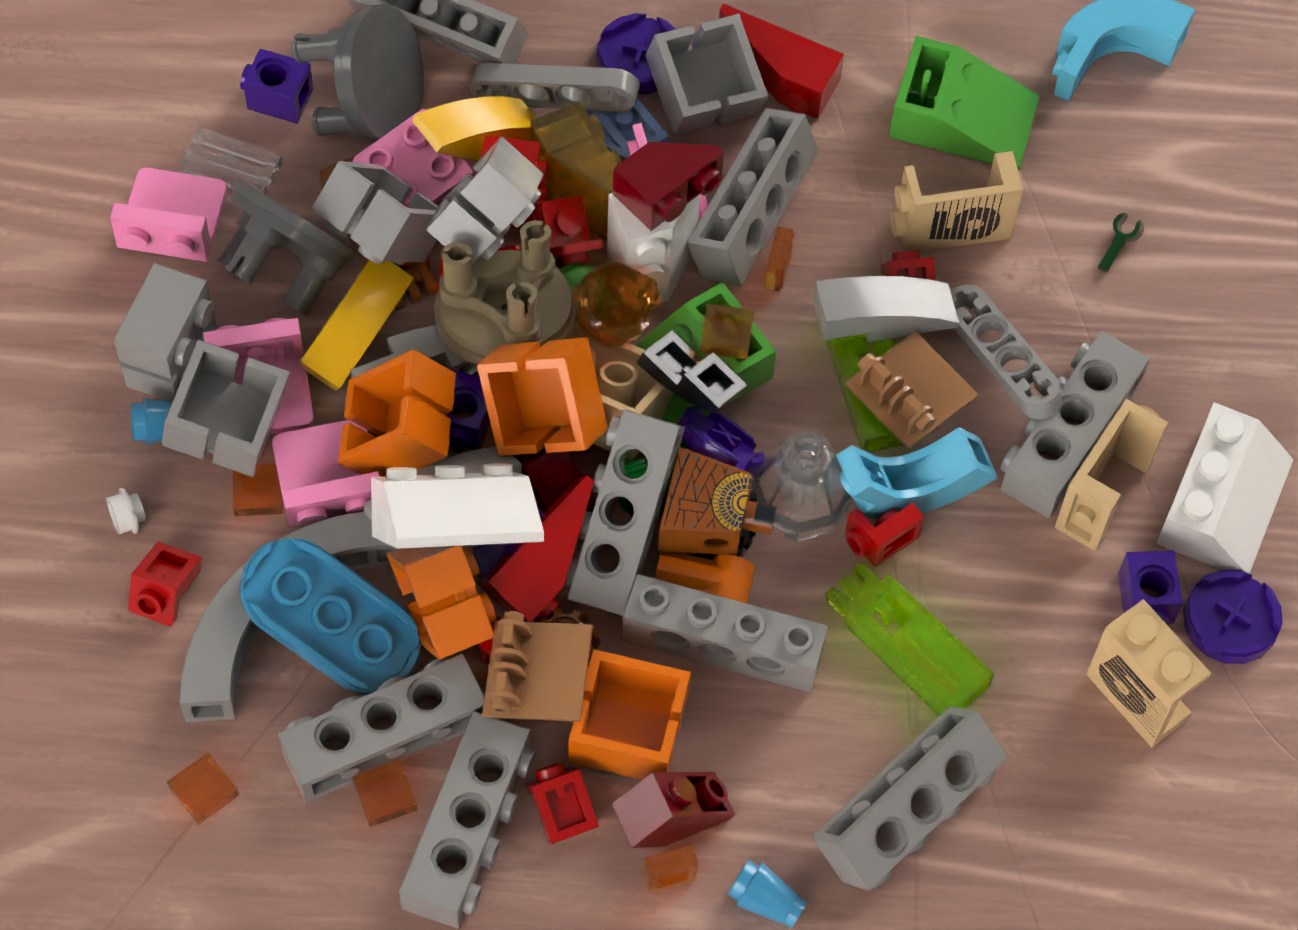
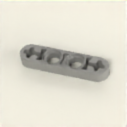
M482 63L476 67L469 89L474 98L489 96L522 99L527 107L621 112L628 111L635 105L640 82L632 73L617 68Z
M970 284L952 289L950 292L959 320V327L954 328L958 335L1025 415L1033 419H1046L1055 415L1062 406V393L1057 377L982 289ZM966 305L970 309L975 308L977 318L972 320V315L962 306ZM989 330H997L1003 333L1000 339L992 343H985L979 340L980 335ZM1013 359H1022L1027 362L1026 367L1018 372H1008L1003 369L1004 364ZM1034 382L1036 390L1041 395L1048 396L1042 399L1038 395L1032 396L1030 384Z

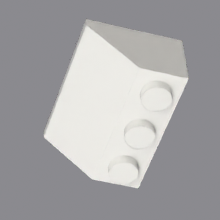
M613 193L609 194L607 271L624 313L635 310H652L661 303L668 301L693 257L687 241L698 224L700 195L690 201L675 220L671 222L664 221L654 230L650 231Z
M1214 402L1156 544L1170 550H1175L1177 553L1220 570H1242L1250 574L1294 459L1259 419Z
M484 464L483 473H465V466L459 465L436 466L435 475H417V468L393 467L386 469V477H371L372 537L394 548L544 542V530L529 476L513 472L512 464Z

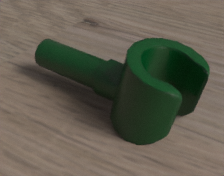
M1121 213L1116 216L1113 221L1115 236L1098 265L1101 271L1106 273L1109 271L1126 242L1136 241L1143 235L1144 225L1142 221L1139 220L1131 233L1123 234L1122 225L1128 215Z

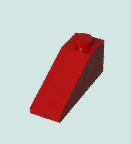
M723 3L719 11V19L736 14L740 15L760 75L768 92L779 103L786 105L790 110L800 114L805 113L819 119L841 80L844 54Z
M588 475L576 478L540 516L544 530V542L515 543L478 583L506 612L513 610L524 615V622L536 621L537 618L546 619L552 613L551 610H554L559 604L554 597L564 587L594 481Z

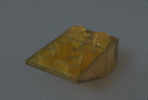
M579 101L530 120L531 141L540 142V161L548 162L545 188H548L547 201L583 195L589 231L607 242L609 194L613 193V168L622 161L615 150L609 152L605 145L604 132L598 118L595 115L589 117L583 104Z

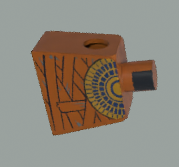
M679 447L660 525L658 550L664 552L720 555L737 554L743 529L771 535L777 506L749 501L753 476L749 472Z

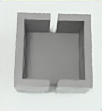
M739 14L701 23L697 33H695L694 27L691 25L655 34L645 56L673 137L709 128L716 117L719 125L756 116L768 97Z
M502 136L473 167L477 174L473 177L467 173L441 201L426 229L444 246L453 242H462L470 246L473 253L472 264L480 256L487 261L504 242L505 239L502 237L511 227L510 224L512 223L518 228L536 207L533 204L542 194L537 188L543 173Z
M338 161L311 208L325 219L322 224L327 230L342 238H347L350 234V238L360 245L358 248L359 253L377 264H383L384 261L403 265L404 262H424L437 241L426 229L439 206L421 193L416 192L409 205L405 207L403 203L413 187L382 165Z
M156 263L153 264L114 338L119 362H122L121 369L126 387L173 402L197 340L204 341L203 332L214 331L219 328L215 323L213 313L214 302L210 298L207 280Z
M197 340L164 423L162 446L202 460L206 452L214 454L212 463L254 477L285 397L290 371L248 357L243 382L240 385L234 383L239 354Z

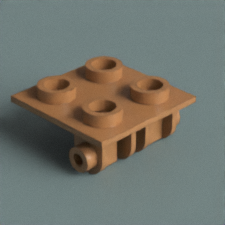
M916 331L882 356L875 357L872 353L865 355L858 363L861 371L845 382V385L908 450L979 397V394Z
M515 611L505 612L504 619L495 621V637H493L482 717L581 722L593 625L524 622V615Z

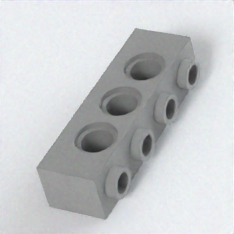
M346 0L357 12L370 5L387 4L394 6L408 19L416 36L482 63L515 64L529 35L518 18L474 0Z
M765 108L687 241L702 279L742 286L819 152L805 114Z
M1103 331L1098 334L1092 345L1084 342L1072 360L1071 367L1074 368V371L1070 377L1066 379L1060 376L1058 379L1062 393V406L1060 410L1052 417L1046 419L1031 418L1024 431V435L1028 438L1021 448L1013 445L1000 466V470L1005 472L1000 490L1050 519L1065 497L1070 482L1126 399L1130 400L1142 382L1150 358ZM1087 384L1097 385L1101 387L1103 390H1093L1089 388ZM1063 419H1074L1077 422H1079L1080 425L1068 424ZM1039 453H1050L1057 459L1047 460L1041 457Z
M624 409L621 418L613 417L606 437V445L612 446L607 465L599 464L595 473L592 492L598 493L593 512L586 510L578 536V539L584 540L579 559L572 557L564 586L570 587L567 599L624 616L636 575H641L684 433V426ZM636 449L643 452L648 460V468L645 474L639 478L629 476L624 468L626 455ZM618 497L627 498L634 508L633 518L626 525L616 523L610 514L611 504ZM604 544L614 546L620 555L619 565L612 572L601 569L596 560L597 551Z
M637 574L623 616L622 641L811 693L823 653L828 626Z
M463 654L451 659L449 657H444L440 660L435 659L427 664L423 671L407 678L402 676L391 678L381 684L377 691L364 697L352 696L336 703L332 710L315 718L306 716L291 722L285 731L278 733L282 754L305 803H308L464 734L473 711L482 714L484 695ZM425 698H434L441 702L439 706L432 710H423L416 706L419 701ZM379 718H389L395 722L392 727L386 730H376L370 726L372 722ZM333 738H343L349 742L343 749L337 751L328 750L324 747Z
M949 706L812 836V839L843 883L870 891L872 888L883 884L891 876L892 869L907 854L921 848L927 840V835L939 823L955 815L961 808V802L976 788L988 783L994 777L995 770L1008 757L978 711ZM949 762V769H948V772H947V774H946V766H947V763ZM915 794V802L911 808V800ZM880 827V836L876 841V833L878 828Z
M473 711L400 888L401 909L459 929L465 914L471 916L474 914L482 893V886L477 885L483 867L491 869L499 852L501 840L495 839L501 822L510 823L519 795L513 793L519 777L527 779L534 764L536 750L531 749L529 729L496 718H484L481 713ZM485 769H494L502 774L498 780L490 783L480 781L476 777L478 773ZM470 813L478 814L484 819L479 826L474 828H466L458 823L462 816ZM453 858L459 859L466 864L462 871L455 874L445 873L439 868L444 861Z

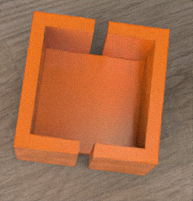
M588 337L547 341L542 347L540 346V341L503 344L477 364L498 456L536 454L544 447L546 453L587 450L608 429Z
M413 349L349 379L344 417L379 437H375L351 423L343 425L338 463L359 475L378 471L379 477H386L387 468L413 467L419 470L446 458L450 444L451 419L447 415L452 411L454 405L456 373Z
M462 545L399 548L386 553L401 594L403 596L411 592L414 594L415 600L407 602L405 605L417 625L419 643L440 660L495 637L490 623L496 621V614L486 593L480 594L476 588L473 576L479 574V568L469 546L465 548Z
M593 649L586 676L581 722H573L569 737L568 763L640 780L644 779L651 772H669L676 748L677 735L679 736L689 696L691 672Z

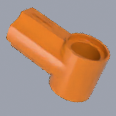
M662 551L659 556L655 579L747 604L756 569L750 561L735 555H718L711 560L679 552Z

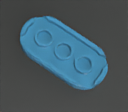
M297 538L276 540L260 547L245 565L240 579V598L243 608L251 621L340 686L353 693L368 695L377 691L379 686L385 681L399 676L404 678L410 677L416 669L421 656V643L419 644L418 628L412 615L397 601L315 543Z

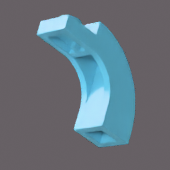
M1097 0L1085 6L1062 29L1056 52L1058 59L1052 71V75L1058 77L1053 95L1070 101L1091 64L1098 58L1113 52L1126 51L1138 53L1170 67L1187 36L1195 9L1175 0Z
M960 427L929 446L902 456L878 457L853 445L836 454L843 470L840 473L843 487L853 497L857 508L863 515L873 519H879L892 509H897L899 512L912 502L921 513L957 501L998 478L981 438Z

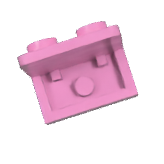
M423 108V109H421L420 111H418L417 113H420V112H423V111H426V110ZM417 113L353 158V162L382 165L413 187L403 203L405 207L409 205L416 192L421 193L436 204L445 198L467 173L473 177L477 174L473 169L476 164L474 160L441 154L434 150L411 121Z
M140 169L137 172L128 205L114 202L110 221L117 248L207 262L227 194L225 182L221 179L160 169Z
M271 318L260 324L241 327L225 325L214 331L203 332L204 342L239 354L234 383L242 385L248 357L290 371L285 397L270 434L309 428L314 424L307 371L297 365L304 355L298 318Z
M350 420L279 433L273 437L272 448L289 527L298 525L308 526L324 519L349 513L364 512V503L371 499V477H379V473L376 471L359 475L340 465L338 458L343 425L351 423L368 432L367 429Z

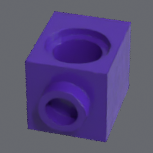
M259 49L253 64L248 63L241 75L240 88L245 92L247 109L298 124L314 89L311 64L308 62L298 63L295 58Z
M451 369V371L456 373L454 405L452 411L447 415L451 419L449 448L455 450H465L467 448L472 450L481 449L490 425V419L480 377ZM461 411H469L473 413V415L468 418H459L455 416L456 413Z
M1175 550L1126 552L1118 572L1124 613L1144 599L1167 625L1174 624L1183 604ZM1141 588H1152L1161 597H1149Z

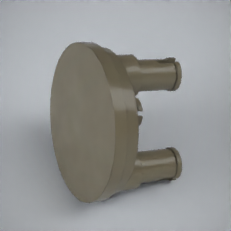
M533 220L523 224L520 229L521 251L498 250L487 261L480 256L472 264V249L462 242H453L443 248L444 274L439 280V290L435 299V324L442 341L460 358L477 365L498 346L503 344L540 341V346L542 347L547 341L571 338L576 326L577 302L572 287L560 270L555 267V259L553 254L550 253L551 229L548 225L543 227L542 221Z

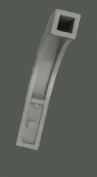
M364 512L349 513L324 519L278 539L297 538L313 542L352 570L391 566L386 553L397 550V548L372 537V521ZM462 545L463 548L469 546L471 551H474L475 545ZM247 562L218 591L194 631L181 677L180 706L185 723L235 720L236 690L245 657L253 641L261 631L248 617L240 598V579Z

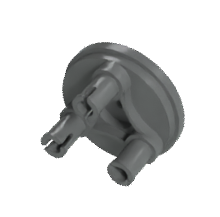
M387 4L370 5L354 13L346 21L343 28H332L328 33H301L295 35L296 41H292V53L298 63L329 61L334 65L335 87L340 107H317L314 110L312 125L317 135L349 134L353 138H369L377 141L420 111L424 89L422 54L412 25L396 7Z
M235 177L230 186L233 192L228 201L241 208L243 212L236 222L239 228L217 261L226 266L225 269L252 284L253 278L272 247L277 250L278 246H281L302 259L300 263L304 266L286 296L282 298V301L307 316L309 309L326 281L332 282L346 259L351 261L357 251Z

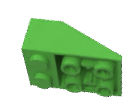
M916 36L894 105L889 138L990 164L993 163L995 153L1013 151L1019 171L1040 95L959 46Z
M723 282L683 304L636 345L646 350L670 331H674L700 358L705 359L714 352L747 384L745 389L726 405L773 379L776 358L775 348ZM673 393L661 420L677 424L685 409L696 405ZM702 409L700 414L709 416L711 411Z

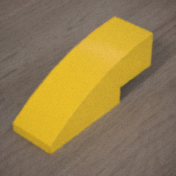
M505 96L478 97L455 101L417 113L411 120L437 153L479 161L481 158L485 135L537 142L546 131L545 127L522 99Z
M369 260L297 365L333 390H339L349 376L350 370L354 369L414 277L392 262L384 261L383 264H377Z

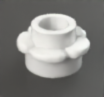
M119 488V494L106 498L111 520L118 534L131 530L135 534L139 530V523L146 520L143 505L137 493L129 495L124 488Z

